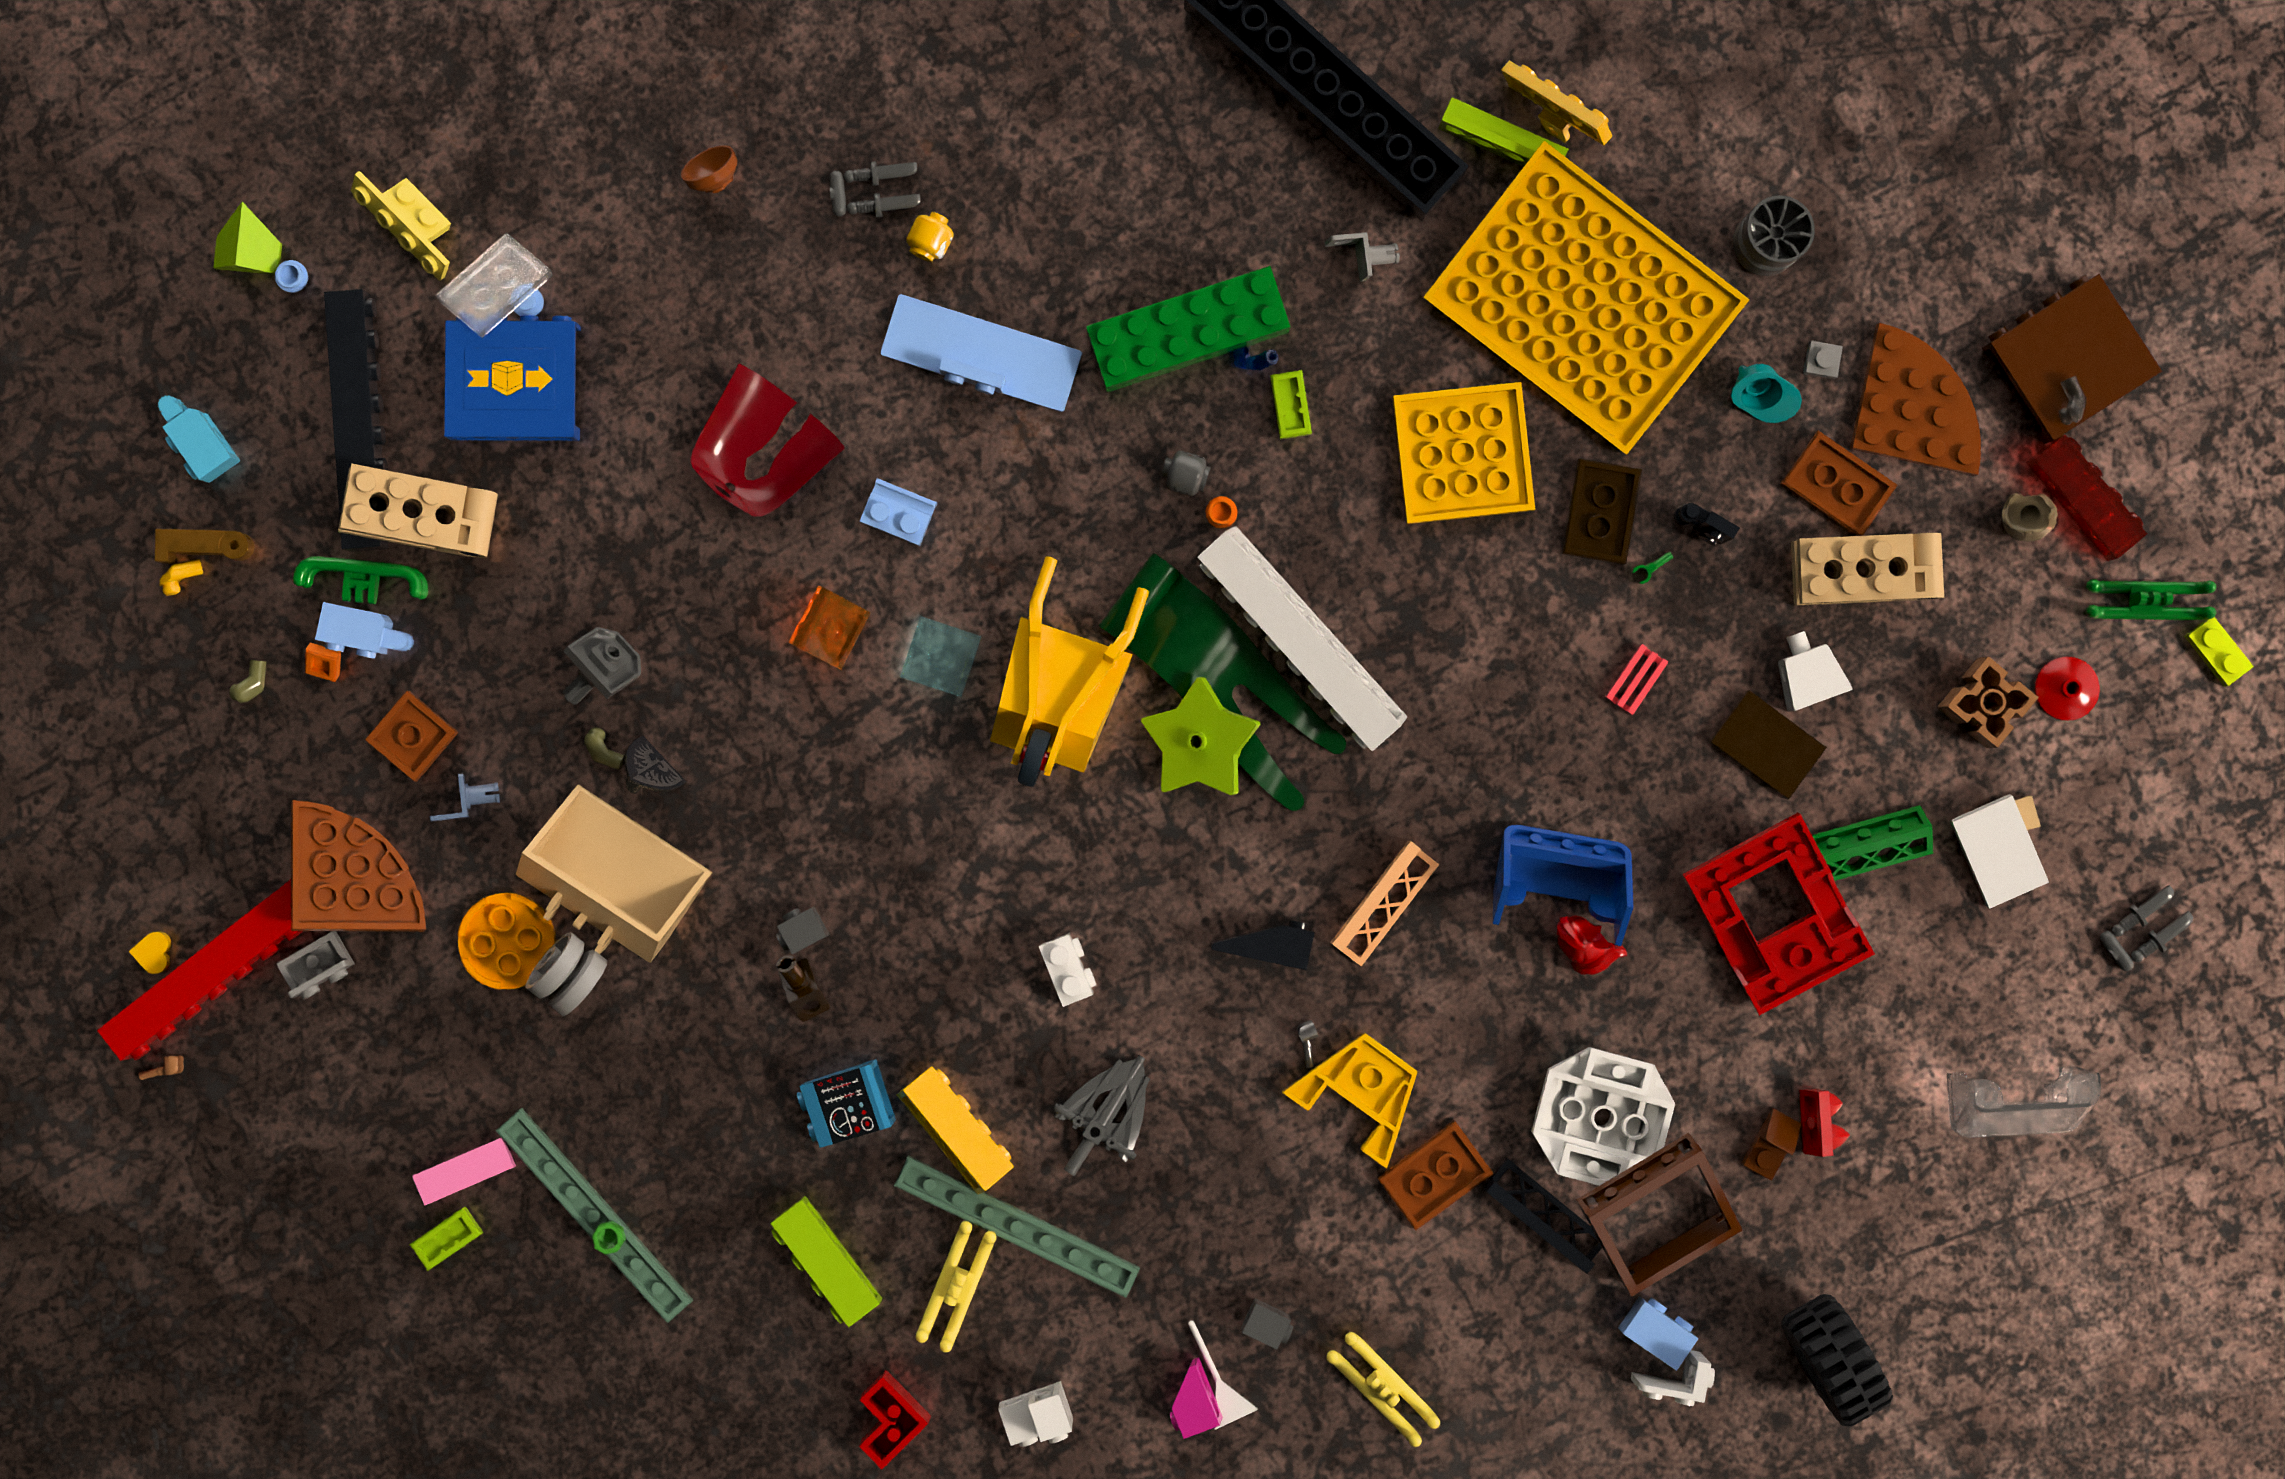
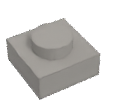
M1810 341L1808 343L1803 374L1829 379L1838 378L1843 346Z

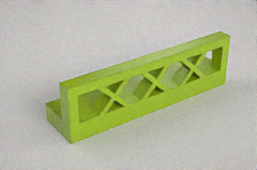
M1453 97L1438 129L1523 167L1543 141H1546L1564 156H1566L1569 150Z

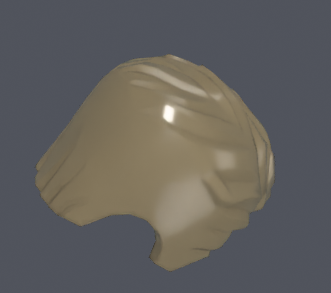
M2014 493L2007 499L2002 510L2003 528L2009 536L2018 541L2033 542L2040 540L2054 529L2057 523V508L2045 494L2023 496L2022 494Z

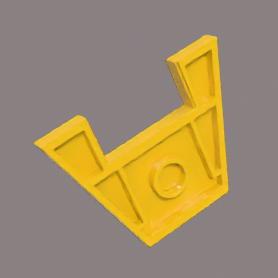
M1364 1032L1288 1086L1282 1093L1309 1111L1328 1085L1378 1122L1360 1149L1387 1169L1418 1071Z

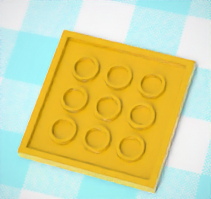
M1521 382L1394 395L1392 397L1406 524L1535 510Z

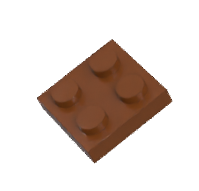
M406 691L365 740L413 781H418L459 732L411 691Z

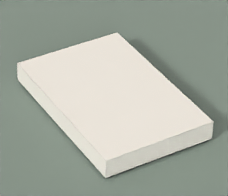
M2012 795L2003 796L1950 820L1985 905L1989 909L2049 883Z

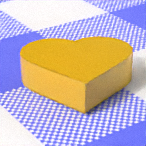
M151 932L129 952L148 973H163L170 966L168 952L172 945L171 939L165 932Z

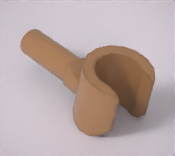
M183 1056L163 1057L164 1067L140 1072V1080L158 1075L182 1073L184 1070Z

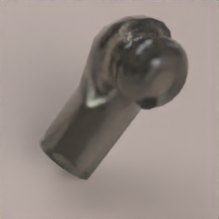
M2073 376L2060 382L2068 398L2067 407L2061 409L2058 413L2061 422L2065 425L2079 422L2083 417L2087 403L2086 396L2077 377Z

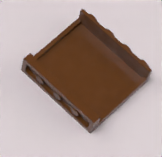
M2086 274L2069 284L2070 292L2063 296L2059 292L2050 296L2042 302L2045 308L2037 313H2034L2032 309L2015 319L2018 324L2009 331L2005 326L1988 336L1991 342L1982 347L1984 352L1991 349L2042 428V431L2037 434L2043 444L2056 440L2162 372L2100 274L2088 279Z

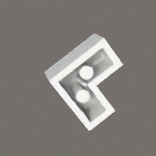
M1061 1381L999 1403L998 1410L1011 1446L1018 1443L1020 1447L1031 1445L1038 1441V1436L1040 1442L1049 1440V1443L1052 1444L1068 1437L1067 1433L1072 1432L1073 1416Z

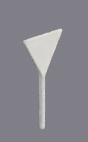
M1189 1321L1188 1325L1216 1382L1215 1398L1223 1418L1220 1426L1215 1427L1214 1430L1258 1410L1257 1407L1221 1380L1194 1321Z

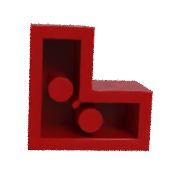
M887 1370L860 1397V1401L872 1412L879 1422L862 1438L859 1447L882 1470L929 1424L931 1415Z

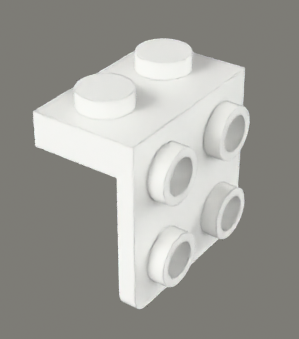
M1691 1350L1685 1360L1682 1381L1632 1372L1631 1380L1637 1389L1643 1391L1642 1395L1645 1397L1661 1400L1662 1395L1675 1397V1402L1694 1406L1695 1401L1705 1403L1707 1388H1712L1715 1370L1711 1368V1363L1701 1352Z

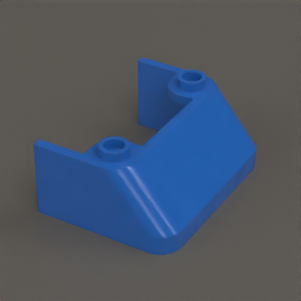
M1523 825L1508 826L1502 838L1493 890V924L1499 925L1504 905H1519L1525 900L1526 891L1588 902L1589 912L1595 919L1600 922L1614 923L1615 945L1621 946L1633 911L1632 854L1630 849L1622 843Z

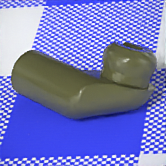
M250 660L249 677L238 684L232 685L229 690V695L233 700L240 703L249 702L264 690L266 661Z
M598 727L591 728L584 738V744L591 758L595 762L620 770L625 755L607 749L604 743L605 732Z

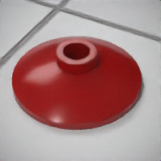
M2075 657L2053 659L2043 666L2035 681V695L2039 697L2037 699L2039 706L2049 716L2058 720L2070 721L2084 717L2094 708L2099 698L2100 685L2095 671L2085 661ZM2069 682H2072L2076 687L2073 694H2069L2066 690Z

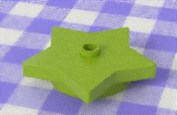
M1197 677L1177 709L1147 716L1141 720L1163 752L1161 791L1168 792L1195 782H1201L1228 795H1236L1239 791L1238 758L1242 748L1260 726V722L1231 712L1223 707L1205 677ZM1198 737L1202 740L1201 746L1198 743Z

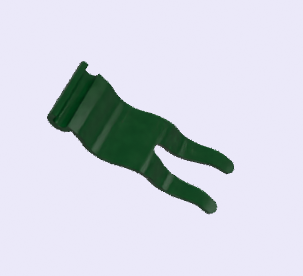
M1151 554L1098 625L1117 639L1123 631L1137 588L1147 589L1149 595L1134 639L1127 648L1161 676L1182 698H1184L1197 677H1205L1222 706L1231 712L1243 715L1232 697L1233 689L1237 685L1242 684L1316 744L1333 754H1340L1345 750V738L1308 706L1236 622L1210 597L1157 554ZM1254 733L1242 748L1238 763L1269 795L1291 811L1301 809L1304 805L1303 795L1286 778Z

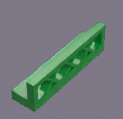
M1920 805L1812 835L1826 863L1831 865L1829 868L1834 881L1933 854L1932 824ZM1923 838V845L1912 848L1908 847L1913 840ZM1893 848L1887 855L1877 856L1882 849ZM1861 856L1857 863L1846 864L1850 858Z

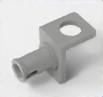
M1367 232L1333 235L1324 242L1325 247L1355 244L1360 282L1366 281L1372 276V265L1399 263L1400 255L1395 253V251L1399 250L1397 243L1370 246Z

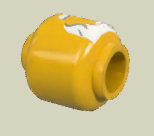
M931 212L930 216H917L906 237V242L911 247L909 252L931 263L933 259L943 258L954 236L952 229L947 225L949 220L936 212Z

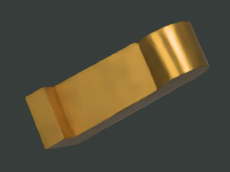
M155 529V561L163 564H176V554L225 555L233 560L244 561L251 557L255 548L251 537L237 531Z

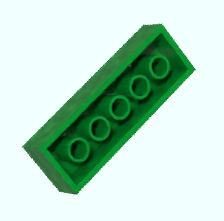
M1271 266L1086 326L1087 335L1107 393L1287 334L1291 328Z

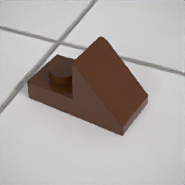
M1772 1108L1741 1164L1772 1181L1786 1154L1788 1153L1793 1156L1801 1123Z

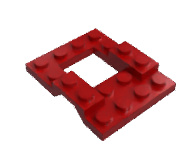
M1798 812L1682 874L1735 975L1759 1016L1875 955L1859 923L1837 888L1832 872L1804 819ZM1786 859L1812 912L1756 941L1729 889Z

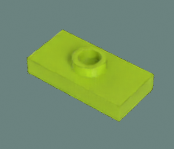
M1302 370L1270 375L1280 440L1312 435Z
M465 1206L412 1242L410 1246L426 1270L429 1271L484 1232Z

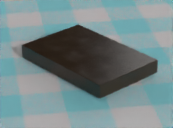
M1584 459L1577 460L1562 548L1563 555L1626 565L1642 469Z
M1750 690L1746 691L1710 740L1712 745L1786 799H1790L1827 748Z

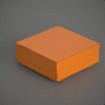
M310 642L305 651V673L336 682L340 676L341 651L326 649L324 646Z

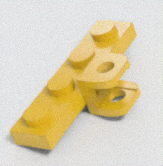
M1509 60L1501 69L1510 88L1544 108L1538 117L1549 134L1566 143L1570 138L1568 129L1573 126L1603 146L1611 139L1612 134L1607 124L1609 120L1601 111L1597 109L1591 111L1584 107L1583 102L1573 94L1568 96L1563 94L1555 83L1549 79L1542 81L1532 69L1524 64L1518 66Z

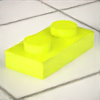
M2215 617L2204 620L2184 636L2224 687L2230 686L2254 667Z

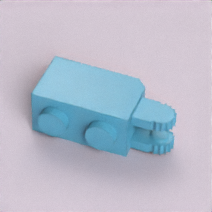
M164 395V397L159 399L157 407L162 411L161 414L168 422L162 426L168 435L165 437V440L175 453L180 452L186 460V463L183 464L184 468L193 479L210 483L240 462L236 453L207 413L187 408L181 400L170 395Z

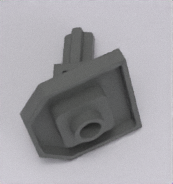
M596 627L568 645L563 651L579 668L578 673L580 675L563 691L565 699L573 705L578 704L595 687L608 699L637 680L641 675L640 655L616 631Z

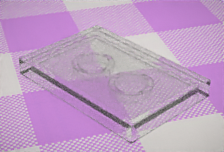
M506 232L436 294L438 301L483 338L549 280L553 274L551 269Z

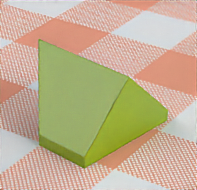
M243 201L217 235L213 268L275 275V271L280 265L282 243L279 242Z

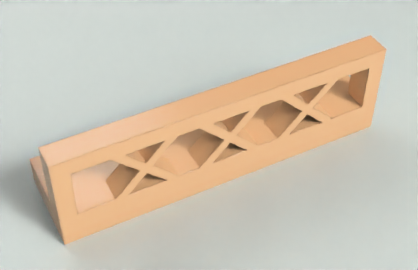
M1407 841L1330 943L1362 966L1439 864L1421 851V848L1413 842ZM1417 855L1429 867L1422 876L1409 878L1407 867ZM1403 872H1404V878H1403V879H1399V877H1400V876L1403 874ZM1417 881L1413 888L1410 890L1409 882ZM1405 882L1407 895L1403 901L1389 903L1388 892L1393 885ZM1384 898L1385 904H1380ZM1398 906L1391 915L1390 907ZM1386 908L1387 922L1384 926L1370 929L1368 921L1370 915L1375 909ZM1364 923H1365V929H1364V930H1360L1361 927H1362V926L1364 925ZM1378 932L1374 939L1371 941L1370 933ZM1366 933L1368 947L1359 957L1348 949L1347 946L1355 935Z

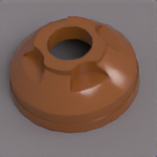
M719 145L694 156L682 169V180L690 189L700 192H712L714 194L724 190L733 181V175L737 167L738 160L733 148L727 145Z

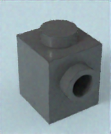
M815 907L802 913L797 908L783 915L784 923L777 926L780 932L776 934L783 950L787 951L789 949L792 955L830 935Z

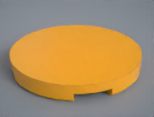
M517 893L494 894L475 903L463 917L457 934L461 962L467 972L481 984L494 989H515L525 986L538 962L556 942L555 930L551 919L547 921L543 918L546 913L543 907L533 899Z

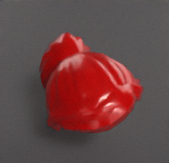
M1579 915L1559 918V922L1556 925L1559 947L1569 958L1572 969L1579 974L1595 975L1606 970L1618 958L1627 956V950L1623 945L1617 946L1614 943L1607 942L1601 934V925L1591 924L1587 919Z

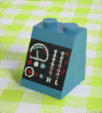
M877 1059L805 1082L799 1086L801 1092L797 1093L800 1107L802 1111H808L811 1120L810 1123H807L809 1135L813 1142L818 1141L820 1148L889 1128L896 1121Z

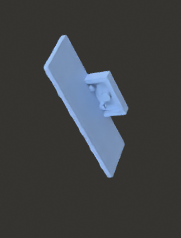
M900 294L897 298L881 349V355L944 375V380L950 383L963 385V382L976 385L975 390L985 394L993 395L995 391L1059 412L1065 410L1082 356L1080 350Z

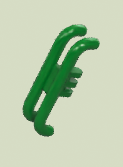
M312 556L302 560L295 568L293 574V583L296 586L310 588L313 585L315 575L320 571L344 573L342 601L347 602L351 601L352 590L355 589V602H364L366 590L368 591V603L376 604L380 576L406 579L409 583V594L413 598L423 600L428 596V582L424 574L416 568L403 564Z
M2091 579L2085 584V589L2088 592L2129 594V607L2090 605L2085 609V614L2093 619H2212L2216 616L2217 612L2211 606H2164L2172 605L2173 594L2213 593L2217 586L2215 582L2210 580L2200 582L2098 581Z

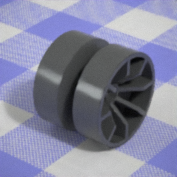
M1778 195L1762 200L1739 222L1734 231L1733 249L1736 258L1745 269L1756 275L1774 276L1784 272L1810 248L1815 234L1813 218L1808 209L1792 197Z

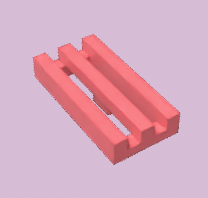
M1640 644L1605 698L1628 714L1633 715L1668 664V661L1647 649L1645 645ZM1645 655L1648 658L1621 698L1618 699L1615 696L1641 656ZM1652 663H1657V666L1630 706L1627 705V700Z

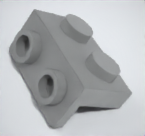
M332 931L278 962L277 966L291 989L288 992L289 997L301 996L305 1000L320 991L318 985L328 979L332 984L347 976L348 972L346 969L355 963L337 932Z

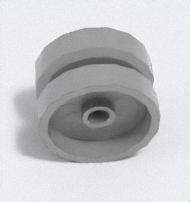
M571 932L564 934L545 953L530 974L525 986L526 989L540 999L550 995L548 1005L562 1016L569 1014L586 998L607 966V960L592 949L583 953L585 943Z

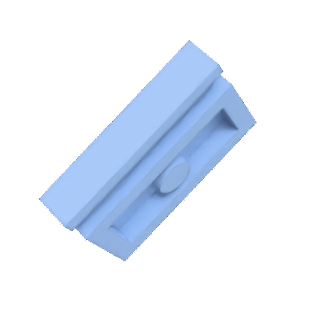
M877 478L860 522L920 546L937 502Z

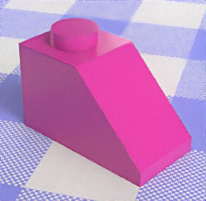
M1199 1357L1192 1360L1172 1406L1173 1412H1170L1172 1425L1176 1431H1181L1183 1439L1220 1426L1223 1418Z

